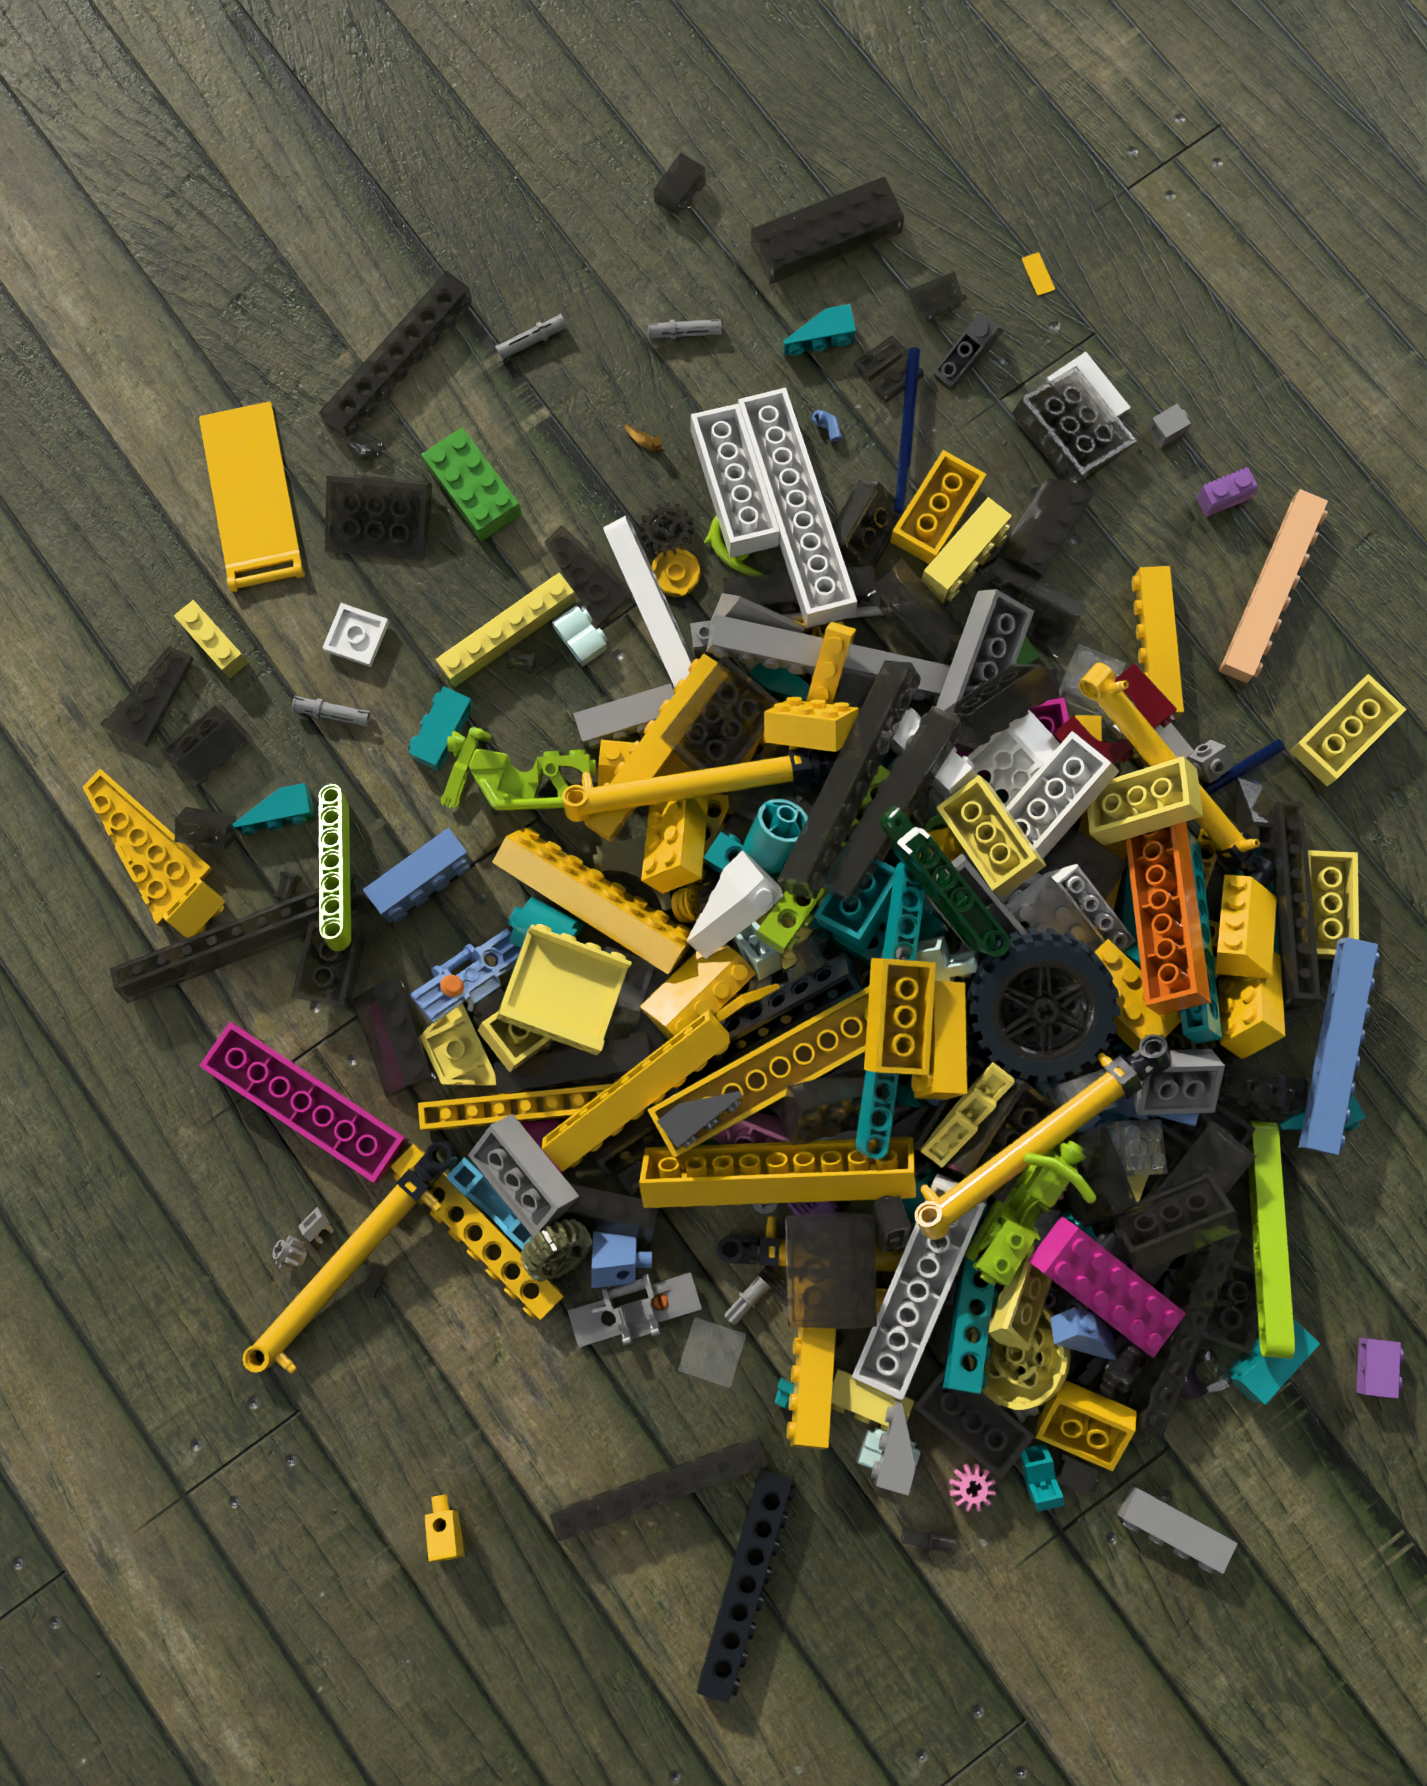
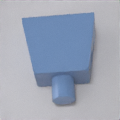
M593 1231L592 1288L633 1284L635 1282V1268H652V1252H636V1238L634 1236Z

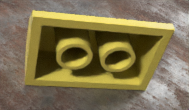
M1032 1251L1027 1259H1023L1009 1286L1005 1285L1003 1291L1000 1292L995 1315L990 1319L988 1332L999 1344L1027 1351L1029 1350L1052 1283V1279L1028 1261L1035 1251Z

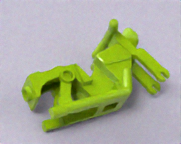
M472 727L466 739V737L458 732L453 731L452 736L447 738L448 751L453 752L454 757L458 756L453 766L444 794L441 797V804L443 806L449 805V808L458 807L467 777L471 771L490 806L495 810L515 811L564 808L562 793L569 786L561 774V767L575 768L583 773L588 772L592 778V775H596V760H591V755L585 754V750H569V755L559 756V751L543 752L544 757H537L533 769L528 772H520L512 765L507 754L477 749L478 740L483 742L491 740L490 733L480 728ZM544 774L551 779L558 791V797L536 798Z
M1068 1141L1067 1144L1060 1143L1059 1146L1056 1145L1045 1154L1046 1156L1026 1153L1024 1155V1162L1030 1164V1166L1004 1184L964 1254V1257L970 1261H975L979 1252L989 1245L982 1257L973 1264V1267L982 1273L980 1275L981 1279L995 1286L996 1282L1009 1286L1023 1259H1027L1034 1249L1032 1244L1034 1240H1040L1038 1229L1033 1226L1041 1212H1050L1048 1207L1055 1205L1069 1182L1075 1185L1087 1203L1095 1202L1096 1196L1076 1168L1077 1163L1086 1158L1082 1153L1084 1149L1081 1146Z

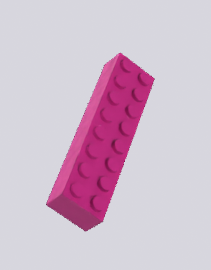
M232 1022L228 1023L199 1065L202 1069L373 1183L380 1184L409 1140Z

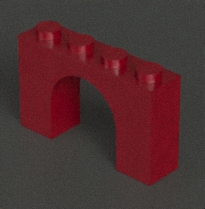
M1135 663L1116 678L1115 682L1124 680L1128 682L1129 686L1123 691L1124 694L1154 730L1160 726L1164 729L1176 719L1173 715L1176 713L1177 708ZM1074 715L1054 732V737L1062 743L1073 731L1114 766L1119 761L1124 764L1135 754L1133 751L1134 746L1127 738L1117 743L1099 741L1088 732Z

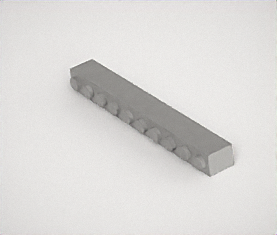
M716 615L711 621L706 652H711L718 658H738V661L747 664L754 662L762 663L764 667L769 669L781 667L788 669V672L793 674H803L804 672L814 675L824 638ZM852 644L839 683L845 685L852 683L860 684L862 688L868 690L879 688L886 690V693L891 695H900L902 693L910 695V698L914 700L930 699L934 700V703L937 704L950 666Z

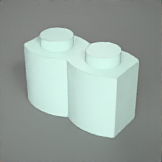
M576 605L553 621L552 624L559 637L583 667L607 650L605 642L608 639L600 628L596 630L591 625L593 619L587 610L583 609L581 611Z

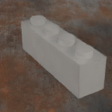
M671 683L573 713L584 748H599L601 740L614 739V741H621L628 738L629 734L635 732L644 734L647 724L651 720L655 721L660 715L658 711L666 699L670 701L673 697L674 692Z
M1131 1485L1117 1514L1124 1519V1526L1137 1533L1141 1528L1149 1533L1147 1537L1149 1540L1162 1547L1165 1542L1174 1547L1173 1553L1185 1560H1188L1189 1556L1199 1560L1197 1566L1213 1574L1214 1570L1224 1574L1238 1544Z

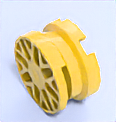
M691 885L686 888H680L673 893L671 899L672 911L679 922L689 924L697 921L705 908L703 903L707 904L709 901L707 891L700 885Z

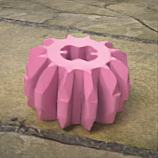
M966 1463L963 1465L964 1474L958 1469L954 1470L955 1475L959 1479L949 1480L951 1485L957 1487L949 1491V1493L953 1497L958 1496L955 1501L957 1506H961L965 1502V1510L970 1512L974 1504L975 1509L980 1512L982 1511L980 1502L983 1501L987 1506L991 1505L986 1496L996 1495L994 1490L988 1488L996 1484L994 1479H986L990 1474L988 1469H984L980 1473V1465L975 1463L971 1472L969 1465ZM971 1481L976 1485L979 1484V1487L975 1488L974 1494L969 1490L966 1492V1488L970 1487L969 1482Z

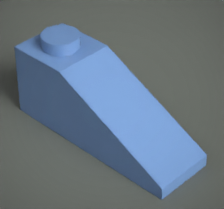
M1074 1307L1051 1317L1054 1345L1110 1360L1117 1359L1114 1332L1095 1313Z

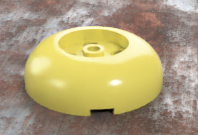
M998 1300L996 1305H992L991 1316L995 1315ZM1043 1306L1028 1351L999 1344L988 1334L987 1344H991V1353L989 1360L985 1361L984 1372H987L986 1387L981 1389V1391L994 1403L1014 1410L1032 1409L1048 1402L1063 1386L1070 1367V1349L1054 1345L1051 1317L1055 1316V1314L1046 1306ZM972 1328L973 1337L971 1343H975L978 1339V1333ZM1039 1353L1042 1355L1041 1363L1038 1360ZM968 1355L970 1369L972 1370L974 1367V1360L971 1356ZM1022 1366L1025 1368L1026 1373L1019 1375L1018 1369Z

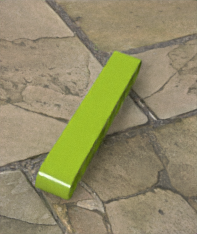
M330 784L323 787L319 792L320 934L332 950L342 951L351 942L349 804L339 786Z

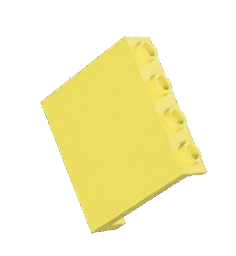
M531 924L496 1019L597 1056L602 1051L607 1027L627 969L631 966L632 962L626 960V956L617 952H611L610 954L602 951L601 947L596 944H583L576 941V938L566 933L559 935L551 932L552 929L542 924H536L535 926Z

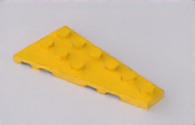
M99 769L82 788L95 812L99 815L108 836L112 839L115 849L130 877L139 889L143 901L152 913L156 925L160 926L165 921L162 915L197 877L203 880L213 868L110 776Z

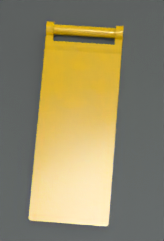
M271 402L200 416V427L224 555L227 584L230 592H237L239 588L295 576L297 579L305 577ZM292 561L294 563L293 567L236 579L235 573Z

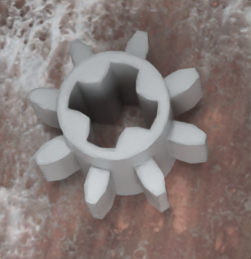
M288 1236L286 1241L279 1240L272 1254L273 1259L276 1260L275 1265L291 1272L293 1266L300 1267L307 1255L306 1248H303L304 1242L292 1236Z

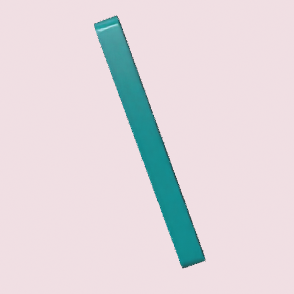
M902 862L896 866L882 959L898 960L896 951L900 947L903 951L901 960L915 961L925 891L914 877L911 879L908 876V869ZM906 893L911 897V902L908 906L904 903ZM902 920L907 924L905 933H902L900 930ZM866 1070L856 1136V1149L863 1156L881 1159L887 1154L899 1078L898 1073H880ZM879 1084H882L884 1091L883 1094L880 1097H878L876 1094V1089ZM878 1111L880 1115L879 1121L873 1124V1114ZM872 1139H875V1149L869 1152L868 1144Z

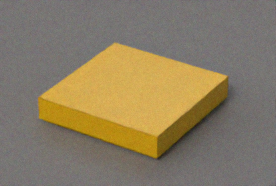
M773 984L742 994L719 1010L714 1017L718 1021L724 1020L779 989L780 986L779 984Z

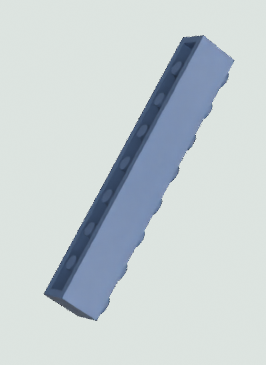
M1348 937L1339 939L1337 942L1299 1141L1300 1148L1330 1155H1339V1151L1344 1147V1124L1348 1123L1350 1117L1348 1103L1349 1098L1353 1096L1355 1091L1353 1076L1354 1071L1358 1070L1360 1064V1057L1357 1055L1359 1045H1362L1365 1037V1031L1362 1028L1364 1019L1368 1017L1370 1005L1367 1003L1368 996L1373 991L1375 979L1372 978L1373 969L1377 966L1380 957L1379 952H1377L1378 944Z

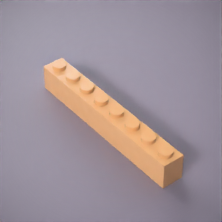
M1301 489L1293 497L1219 672L1245 683H1248L1253 676L1257 678L1263 666V663H1260L1262 655L1266 656L1272 645V641L1269 640L1272 633L1277 632L1282 621L1278 617L1281 611L1285 612L1291 598L1288 597L1290 589L1294 590L1299 582L1298 570L1300 567L1303 568L1309 558L1310 554H1307L1306 551L1309 546L1312 547L1319 534L1315 530L1318 524L1322 525L1328 511L1324 510L1328 502L1327 500Z

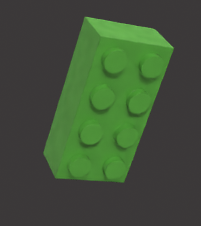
M463 427L421 454L426 468L481 542L522 515L516 498Z

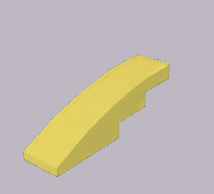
M992 1062L967 1090V1094L960 1098L921 1148V1152L943 1168L977 1132L978 1125L996 1108V1102L1014 1084V1078Z

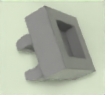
M318 1207L298 1226L302 1235L311 1242L315 1239L321 1244L324 1242L323 1238L319 1235L322 1229H327L330 1233L334 1232L325 1213Z

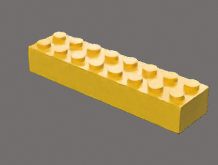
M523 827L505 837L492 863L666 974H669L683 961L691 947L687 942L691 933L690 928L671 921L669 915L665 912L652 909L648 906L646 900L630 895L626 892L625 887L615 882L611 883L604 878L603 873L596 869H589L582 864L581 859L562 852L559 845L540 838V834L531 828Z

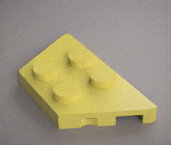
M464 1003L434 1024L432 1023L420 1036L442 1085H500Z

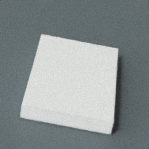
M1084 352L1047 377L1045 381L1089 437H1092L1117 420L1131 408L1087 352Z

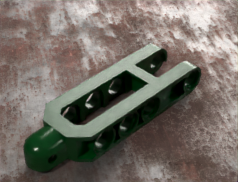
M893 805L881 816L880 825L891 841L889 843L894 853L972 951L985 953L993 957L1004 955L1010 946V939L1007 933L932 837L923 829L914 827L905 814ZM995 935H998L1001 939L1000 947L992 950L995 947Z

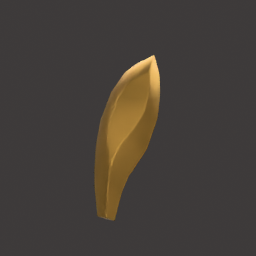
M628 424L624 426L628 434L642 447L654 452L665 451L661 445L662 439L659 436L653 437L646 432L632 428Z

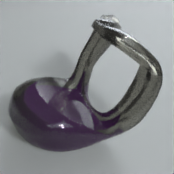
M1203 1349L1195 1353L1190 1361L1180 1368L1173 1377L1175 1392L1186 1400L1198 1399L1206 1393L1221 1391L1232 1383L1229 1374L1220 1369L1219 1359L1212 1349ZM1211 1359L1213 1370L1221 1379L1213 1384H1204L1197 1376L1196 1367L1200 1362Z

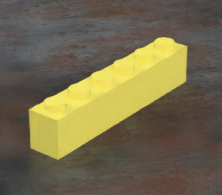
M557 573L435 659L439 668L455 688L576 602L575 593L563 576Z

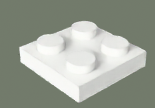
M341 603L322 648L325 652L371 667L388 627L389 620Z

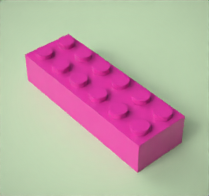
M1062 1216L1028 1260L1152 1358H1154L1186 1315L1185 1312L1090 1236Z

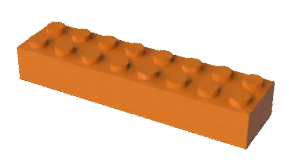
M1187 821L1126 839L1145 1006L1160 1016L1211 1003Z

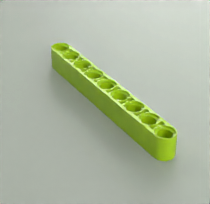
M1249 1120L1246 1126V1146L1260 1352L1262 1357L1292 1359L1295 1353L1279 1127L1277 1122Z

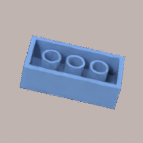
M448 827L364 888L363 891L389 923L393 921L399 922L407 916V911L413 906L419 907L429 899L428 896L435 890L439 892L445 889L450 884V879L456 875L462 876L471 868L470 865L474 862Z

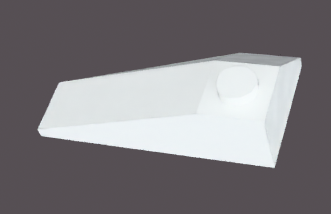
M742 850L723 869L715 889L712 890L709 901L703 912L699 915L687 942L705 959L764 915L783 896L780 884Z

